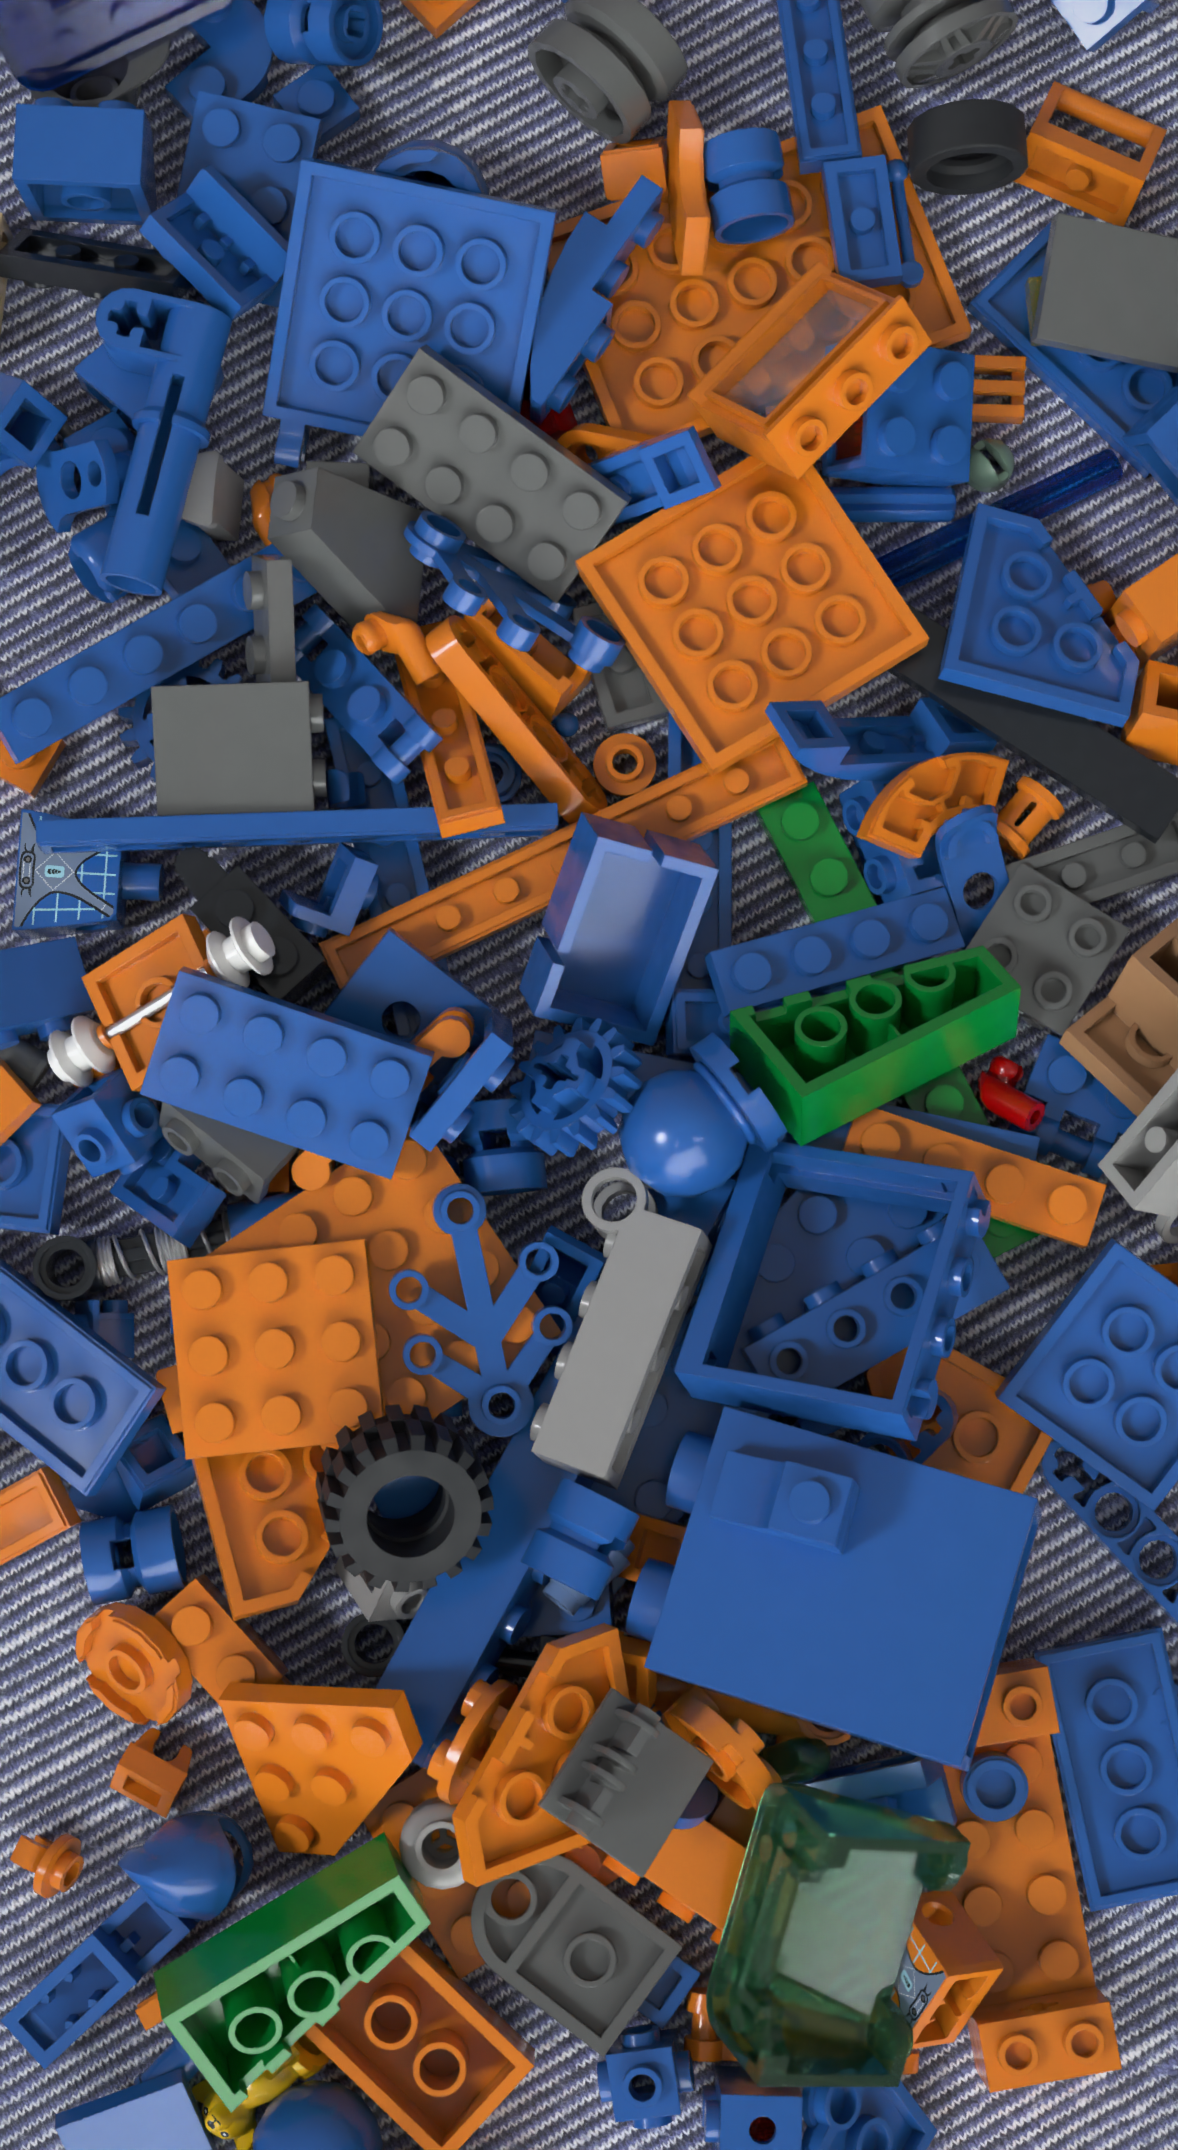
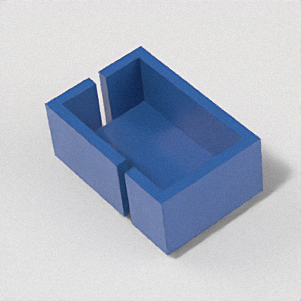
M581 812L542 921V926L549 938L537 936L519 986L534 1016L573 1026L576 1018L582 1017L591 1025L597 1018H600L612 1028L615 1027L631 1041L654 1046L719 871L700 844L650 830L646 831L643 838L635 826Z

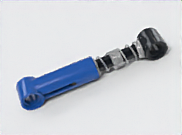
M304 1189L265 1196L258 1204L254 1203L251 1199L228 1204L227 1213L223 1212L221 1219L212 1220L200 1233L190 1249L157 1226L152 1233L145 1234L140 1228L137 1236L117 1239L114 1234L107 1237L103 1236L102 1239L96 1234L79 1238L57 1236L47 1240L37 1250L33 1260V1277L37 1286L52 1298L63 1301H82L92 1297L95 1293L107 1291L108 1287H111L112 1284L115 1286L117 1283L121 1284L124 1277H130L134 1281H138L143 1273L157 1271L164 1276L168 1274L167 1260L208 1255L304 1191ZM76 1251L84 1261L85 1272L77 1284L71 1287H64L57 1281L55 1276V1264L62 1254Z

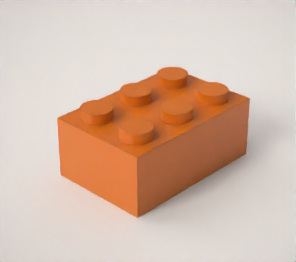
M418 1937L405 1947L369 1983L359 1981L339 2000L341 2009L323 2026L316 2022L304 2033L424 2150H458L535 2066V2049L462 1979L459 1980L456 1973Z

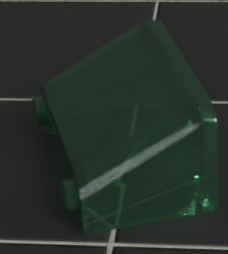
M773 1783L765 1789L757 1809L706 1994V2008L713 2030L758 2087L899 2086L906 2059L911 2054L913 2048V2031L900 2008L891 1999V1994L923 1886L930 1891H950L957 1885L960 1877L966 1870L971 1842L955 1826L945 1821L803 1784Z

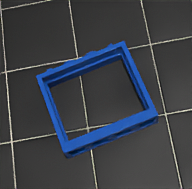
M779 1142L769 1152H764L756 1143L749 1144L674 1369L675 1374L690 1396L710 1402L917 1441L923 1419L929 1420L936 1408L938 1384L935 1377L941 1357L948 1358L953 1350L956 1337V1322L953 1316L959 1297L965 1298L972 1285L974 1264L971 1254L976 1237H984L989 1227L991 1216L990 1200H986L973 1171L807 1145L800 1146L799 1144ZM786 1187L948 1214L892 1400L727 1369Z

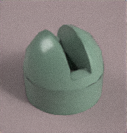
M990 438L980 440L972 445L969 482L967 483L975 490L985 493L995 492L1003 488L1008 483L1015 467V460L1010 447L1001 440ZM988 450L1003 469V472L997 475L995 469L981 451Z

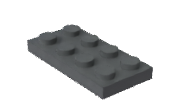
M428 345L418 349L353 450L354 454L428 509L458 525L464 531L466 537L555 603H558L564 597L579 575L575 561L598 548L632 499L630 495Z

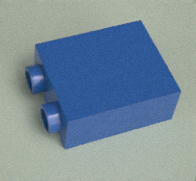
M725 1406L714 1438L690 1430L687 1431L677 1450L666 1491L667 1507L691 1514L675 1565L654 1558H649L646 1561L636 1582L627 1615V1635L651 1642L644 1667L665 1677L697 1685L706 1690L969 1772L1041 1520L1042 1512L1038 1498ZM730 1450L774 1461L786 1462L788 1460L854 1478L861 1489L843 1555L712 1519L709 1516L726 1451Z

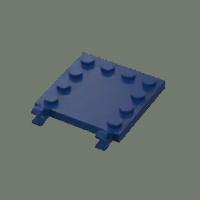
M309 157L301 159L262 416L281 419L274 463L295 468L300 467V461L304 462L306 459L309 426L362 437L418 349L424 345H428L521 414L532 354L533 337L540 311L558 210Z

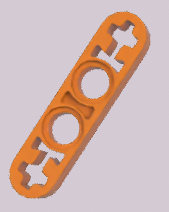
M451 615L426 634V646L434 661L550 803H557L558 813L566 822L573 824L579 820L581 812L594 814L608 806L606 796L593 775L465 620L459 616Z

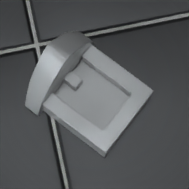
M213 450L198 454L181 519L198 526L215 541H239L244 480L224 462L223 456L217 451Z

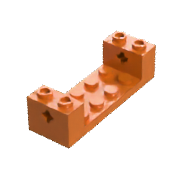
M1032 1657L999 1664L973 1755L974 1757L982 1752L998 1751L1012 1757L1022 1768L1028 1781V1797L1024 1806L1015 1816L1004 1821L992 1822L976 1816L969 1809L960 1792L962 1770L943 1765L957 1822L949 1829L933 1832L936 1836L944 1835L945 1845L939 1849V1856L947 1861L948 1867L947 1871L940 1873L943 1890H947L956 1896L1004 1968L967 2022L975 2068L990 2093L1122 2069L1110 2001L1095 1984L1050 1734L1060 1733L1049 1670L1047 1665Z

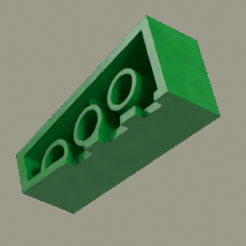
M982 945L905 965L903 974L881 980L872 979L870 975L847 980L845 990L811 998L809 991L783 997V1006L755 1012L752 1005L731 1010L730 1050L739 1059V1062L734 1065L735 1068L754 1090L758 1087L761 1088L787 1131L800 1146H803L1015 1038L1021 986Z

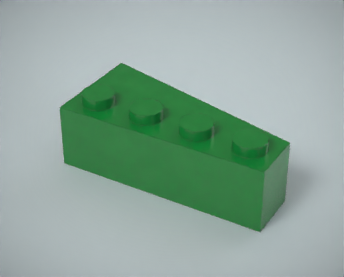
M385 1832L153 1973L163 2022L231 2113L248 2097L247 2088L265 2070H269L273 2074L292 2056L291 2046L316 2022L323 2026L341 2009L339 2000L359 1981L369 1983L431 1924L417 1880L411 1877L402 1863L401 1856Z

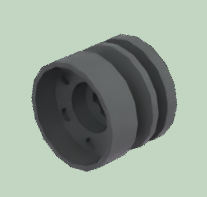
M859 0L872 27L878 32H889L885 37L883 49L886 55L893 62H896L894 70L900 82L906 88H923L941 83L969 69L1001 46L1016 29L1019 20L1012 4L1008 0Z

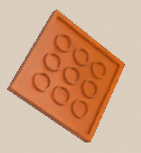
M749 456L718 475L722 485L718 489L668 509L663 508L575 561L579 571L578 574L612 626L626 641V647L711 777L780 736L765 713L770 702L821 700L825 707H828L923 649L929 641V636L813 465L797 480L767 463Z
M409 1126L392 1179L343 1164L331 1172V1176L325 1186L318 1190L302 1191L206 1256L365 1239L367 1241L384 1416H386L385 1406L400 1404L403 1414H411L413 1405L428 1407L432 1419H435L440 1413H444L466 1397L430 1374L418 1375L411 1372L406 1367L402 1356L405 1342L411 1336L418 1333L432 1335L440 1343L443 1354L480 1375L481 1373L474 1346L418 1310L399 1308L393 1303L389 1295V1282L393 1275L403 1269H415L424 1275L431 1288L467 1310L452 1236L445 1233L437 1225L432 1212L433 1201L437 1193L449 1184L462 1182L438 1146L436 1145L429 1152L409 1136ZM465 1198L452 1200L447 1208L448 1217L456 1223L467 1221L473 1211L470 1201ZM485 1218L483 1224L477 1230L494 1304L518 1266ZM405 1277L396 1286L397 1296L404 1301H414L419 1297L422 1290L420 1282L414 1277ZM533 1292L501 1342L507 1368L532 1335V1318L536 1311L544 1306L535 1292ZM550 1314L542 1318L540 1322L542 1335L554 1338L561 1333V1330ZM427 1342L415 1344L410 1351L411 1361L419 1366L430 1364L435 1357L434 1347ZM338 1443L320 1445L323 1451H325L326 1447L337 1450L339 1448Z

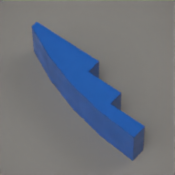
M234 1857L236 1887L240 1881L243 1866ZM139 1887L0 2021L45 2070L136 1985L144 1974L177 1945L201 1919L176 1917L156 1907L141 1887Z

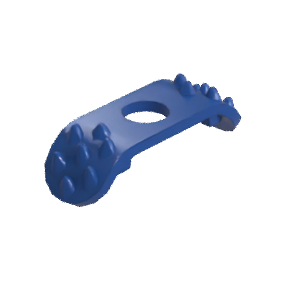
M990 804L980 805L972 809L963 808L962 813L950 820H944L943 825L939 827L935 836V849L944 885L965 943V947L962 950L967 948L1009 883L997 834L998 813L995 807ZM976 873H988L994 881V894L991 900L982 907L972 908L968 906L963 896L965 883Z

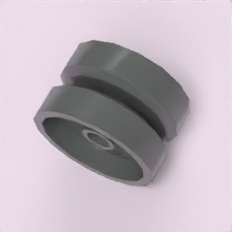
M567 0L564 4L565 20L555 18L544 26L528 44V58L535 73L548 91L570 114L603 138L619 144L627 143L634 138L651 118L650 102L660 103L667 100L687 77L688 65L684 55L667 28L638 0Z

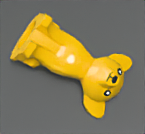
M303 2034L291 2046L292 2056L273 2074L269 2070H265L247 2088L248 2097L232 2113L206 2079L202 2080L192 2088V2093L196 2100L203 2103L202 2115L205 2127L212 2134L222 2139H233L237 2150H253V2133L257 2127L255 2118L256 2107L273 2101L290 2087L297 2078L303 2081L308 2080L318 2073L329 2062L330 2058Z

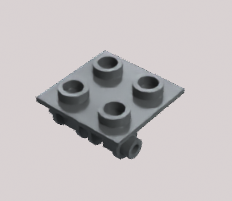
M1022 862L965 950L983 945L1021 986L1019 1010L1024 1013L1022 1019L1039 1030L1043 1031L1047 1027L1058 1035L1063 1036L1131 929Z
M610 1688L541 1798L538 1806L643 1878L714 1761L659 1722L661 1717L657 1713L640 1703L634 1704L618 1691Z

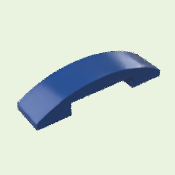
M694 426L654 437L588 463L589 466L632 497L614 525L662 506L664 509H668L712 492L722 486Z
M930 697L920 698L909 716L832 718L821 700L770 702L765 710L785 745L798 762L815 772L846 780H893L904 770L926 759L964 752L986 753L993 750L997 744L994 739L948 711Z

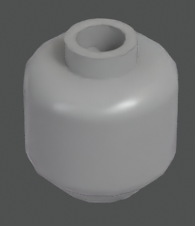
M439 1797L429 1798L413 1808L404 1822L399 1849L402 1863L412 1878L426 1887L444 1890L458 1887L466 1881L463 1880L456 1838L447 1835V1829L455 1833L452 1814L458 1804L450 1805L439 1799ZM439 1829L440 1837L432 1841L433 1831ZM444 1843L452 1846L448 1849L439 1848Z

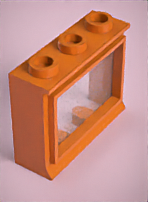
M817 261L686 396L717 438L798 480L933 342L903 296L898 295L896 298L888 296L836 274L820 261Z

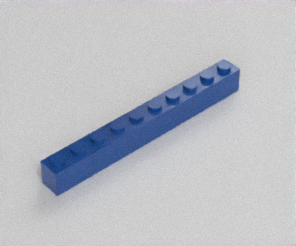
M731 1178L723 1186L695 1198L670 1197L649 1187L647 1189L656 1202L659 1215L702 1229L713 1245L694 1292V1295L699 1297L737 1182ZM579 1315L573 1324L569 1339L563 1343L533 1398L534 1408L529 1422L522 1430L512 1436L489 1479L488 1485L493 1495L494 1509L488 1511L492 1520L489 1536H477L482 1550L474 1560L464 1556L460 1560L463 1571L452 1579L446 1572L436 1576L435 1579L438 1586L430 1588L375 1688L404 1690L423 1741L422 1746L412 1761L420 1767L428 1769L434 1752L443 1740H454L461 1724L466 1718L461 1715L462 1704L475 1682L479 1679H483L490 1684L497 1681L499 1669L495 1665L506 1644L514 1645L525 1631L531 1616V1610L527 1608V1605L538 1585L545 1586L550 1582V1577L520 1561L536 1529L550 1526L552 1520L547 1514L546 1509L562 1477L588 1489L594 1483V1481L546 1464L531 1452L534 1441L530 1440V1429L533 1419L543 1403L550 1404L559 1381L554 1376L556 1362L563 1346L568 1341L574 1343L583 1321V1318H580ZM686 1319L682 1323L671 1353L676 1349L683 1337L687 1325Z

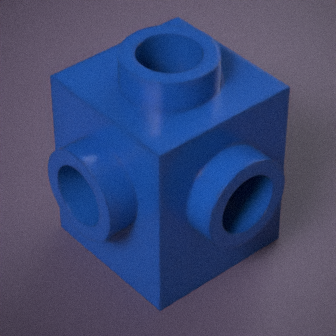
M122 1068L93 1078V1082L85 1088L79 1087L51 1114V1117L92 1178L119 1169L122 1175L134 1172L154 1157L155 1153L151 1147L163 1136L162 1128L159 1126L160 1112L150 1097L131 1090Z
M654 2024L625 2028L607 2051L606 2061L597 2062L600 2098L602 2103L612 2102L615 2123L633 2121V2127L637 2129L665 2126L673 2121L672 2115L682 2113L687 2092L695 2091L690 2050L680 2051L677 2028L659 2030V2026ZM644 2074L651 2077L655 2085L633 2087L632 2078L636 2075Z

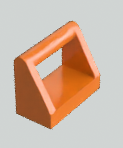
M1054 81L1026 140L1028 168L1014 182L1108 223L1124 227L1167 129ZM1055 109L1144 147L1145 150L1140 161L1138 162L1049 123Z

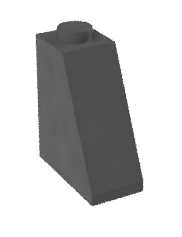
M320 467L275 477L274 489L270 500L271 514L268 540L284 557L292 559V565L353 629L357 623L364 621L367 614L378 611L408 618L417 623L424 563L420 562L410 553L409 548L411 544L405 538L404 530L410 521H417L423 511Z

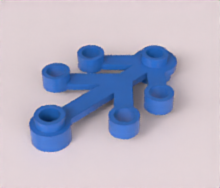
M423 511L417 521H410L406 526L404 536L411 544L409 548L410 553L420 562L440 569L449 582L442 598L454 610L467 616H475L487 596L503 617L496 630V634L512 648L528 652L539 636L541 628L528 617L530 616L568 641L572 646L568 652L570 659L583 669L593 673H601L604 666L610 667L614 664L626 641L615 628L595 617L582 616L576 626L569 622L568 619L577 604L567 593L558 603H555L526 580L520 579L521 577L484 549L464 543L466 539L464 531L442 515Z
M449 1184L437 1193L433 1201L432 1212L437 1225L445 1233L452 1236L467 1310L431 1288L424 1275L415 1269H403L395 1273L389 1282V1295L393 1303L399 1308L418 1310L474 1346L481 1375L443 1354L438 1340L426 1333H418L411 1336L403 1346L402 1356L406 1367L411 1372L418 1375L430 1374L468 1398L469 1415L479 1430L490 1436L507 1437L522 1430L529 1422L533 1413L534 1399L528 1385L552 1348L565 1343L572 1333V1320L564 1309L556 1305L541 1307L532 1318V1335L509 1367H506L501 1342L538 1284L550 1279L556 1273L559 1266V1257L556 1250L544 1241H532L524 1245L518 1255L519 1266L493 1304L477 1230L483 1224L486 1217L484 1198L480 1192L468 1184ZM456 1198L469 1200L473 1208L471 1217L463 1223L453 1222L447 1214L448 1205ZM534 1249H544L549 1253L550 1265L542 1273H532L526 1266V1258ZM405 1277H414L421 1284V1294L414 1301L401 1300L396 1294L398 1282ZM551 1313L560 1315L564 1321L562 1332L554 1338L545 1337L540 1331L542 1318ZM419 1342L430 1343L435 1349L433 1361L426 1366L416 1365L410 1359L411 1348ZM500 1392L507 1393L513 1398V1408L505 1416H496L489 1411L488 1405L491 1397Z

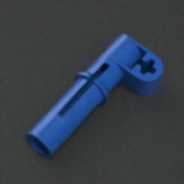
M121 288L109 293L101 300L96 311V327L109 358L117 367L128 372L150 376L152 379L144 408L135 412L132 419V426L137 431V436L104 557L100 579L108 585L125 592L143 596H160L165 583L198 452L209 445L211 434L205 425L232 320L222 311L202 303L135 288ZM164 323L166 326L159 351L153 350L149 339L157 340L160 325ZM139 324L142 325L143 328L134 327V325ZM121 333H130L129 337L122 336Z

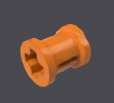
M1021 776L1015 783L1017 791L998 812L997 834L1000 848L1019 860L1025 859L1030 854L1028 845L1051 819L1059 820L1065 813L1062 804L1048 789L1027 776ZM1029 810L1031 813L1020 826H1015V823L1023 813Z

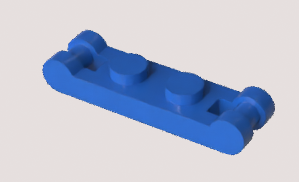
M314 603L302 615L305 622L294 633L296 675L302 681H309L310 690L313 694L323 695V705L365 750L375 765L389 779L399 785L412 772L408 765L424 749L430 753L443 740V737L375 663L356 648L351 637L323 608ZM324 639L329 645L312 661L308 655Z

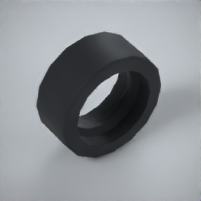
M967 99L948 102L930 108L915 117L907 128L912 182L925 191L941 195L983 193L1006 186L1020 178L1028 168L1024 113L1013 104L994 99Z

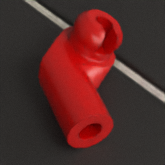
M997 1055L992 1058L987 1072L982 1070L979 1076L981 1101L994 1114L1031 1132L1042 1121L1045 1105L1014 1088L1023 1076L1022 1066L1002 1055Z

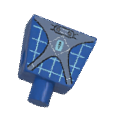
M21 809L12 930L23 939H39L123 929L126 919L127 900L162 901L164 892L163 864L130 862V851L44 854L36 843L35 820L69 818Z

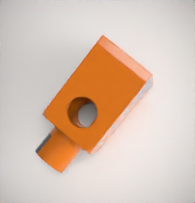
M887 1878L876 1885L871 1892V1896L882 1919L863 1947V1959L893 2041L898 2051L953 2043L1004 1968L953 1893L947 1890L914 1894L906 1878Z

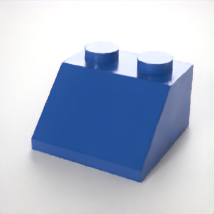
M56 97L38 98L35 100V104L16 103L12 180L33 220L143 225L148 216L157 210L153 132L145 110L137 109L135 105L120 100H105L100 102L98 107L73 106L70 101Z

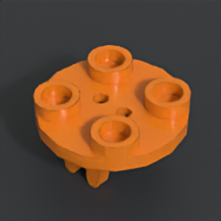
M479 1679L471 1687L461 1707V1715L466 1717L453 1741L445 1739L441 1742L428 1766L427 1775L438 1781L437 1793L439 1799L450 1805L459 1803L519 1694L517 1685L506 1679H498L493 1684Z

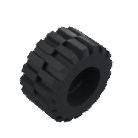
M400 1404L385 1406L386 1416L374 1419L371 1410L358 1416L361 1426L355 1431H352L345 1425L335 1435L339 1445L338 1450L326 1447L321 1458L324 1472H317L316 1489L319 1496L317 1502L329 1544L335 1556L342 1557L344 1568L354 1577L364 1572L367 1584L381 1589L386 1580L391 1581L394 1592H409L410 1582L421 1581L423 1590L438 1586L435 1577L444 1572L451 1579L463 1571L460 1560L464 1556L474 1560L482 1550L477 1536H489L492 1520L488 1511L494 1509L493 1495L488 1485L489 1480L471 1439L463 1429L456 1430L451 1418L440 1413L433 1420L428 1407L413 1405L411 1414H403ZM405 1476H423L439 1483V1488L432 1501L424 1509L409 1517L398 1519L385 1518L368 1510L376 1493L395 1479Z

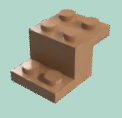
M1178 918L1132 954L1108 996L1066 1029L1059 1041L1060 1045L1137 1117L1178 1069Z

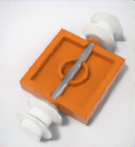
M180 914L81 977L102 1024L100 1025L90 1018L80 1015L71 1022L72 1035L60 1030L53 1031L49 1035L48 1040L49 1050L47 1058L50 1067L62 1081L71 1082L78 1087L85 1088L93 1082L92 1068L101 1073L108 1074L114 1070L117 1057L131 1090L140 1092L179 970L185 966L247 988L250 984L249 971L251 969L263 976L270 974L273 970L272 956L275 955V946L269 933L258 922L253 921L250 923L246 919L237 916L231 919L229 924L231 936L226 937L220 932L212 931L205 939L196 917Z

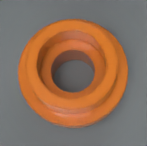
M630 733L615 734L604 740L596 750L593 760L594 775L599 785L610 794L630 797L646 789L651 784L656 771L654 751L644 739ZM620 754L633 756L637 762L636 769L629 774L617 772L613 767L615 757Z

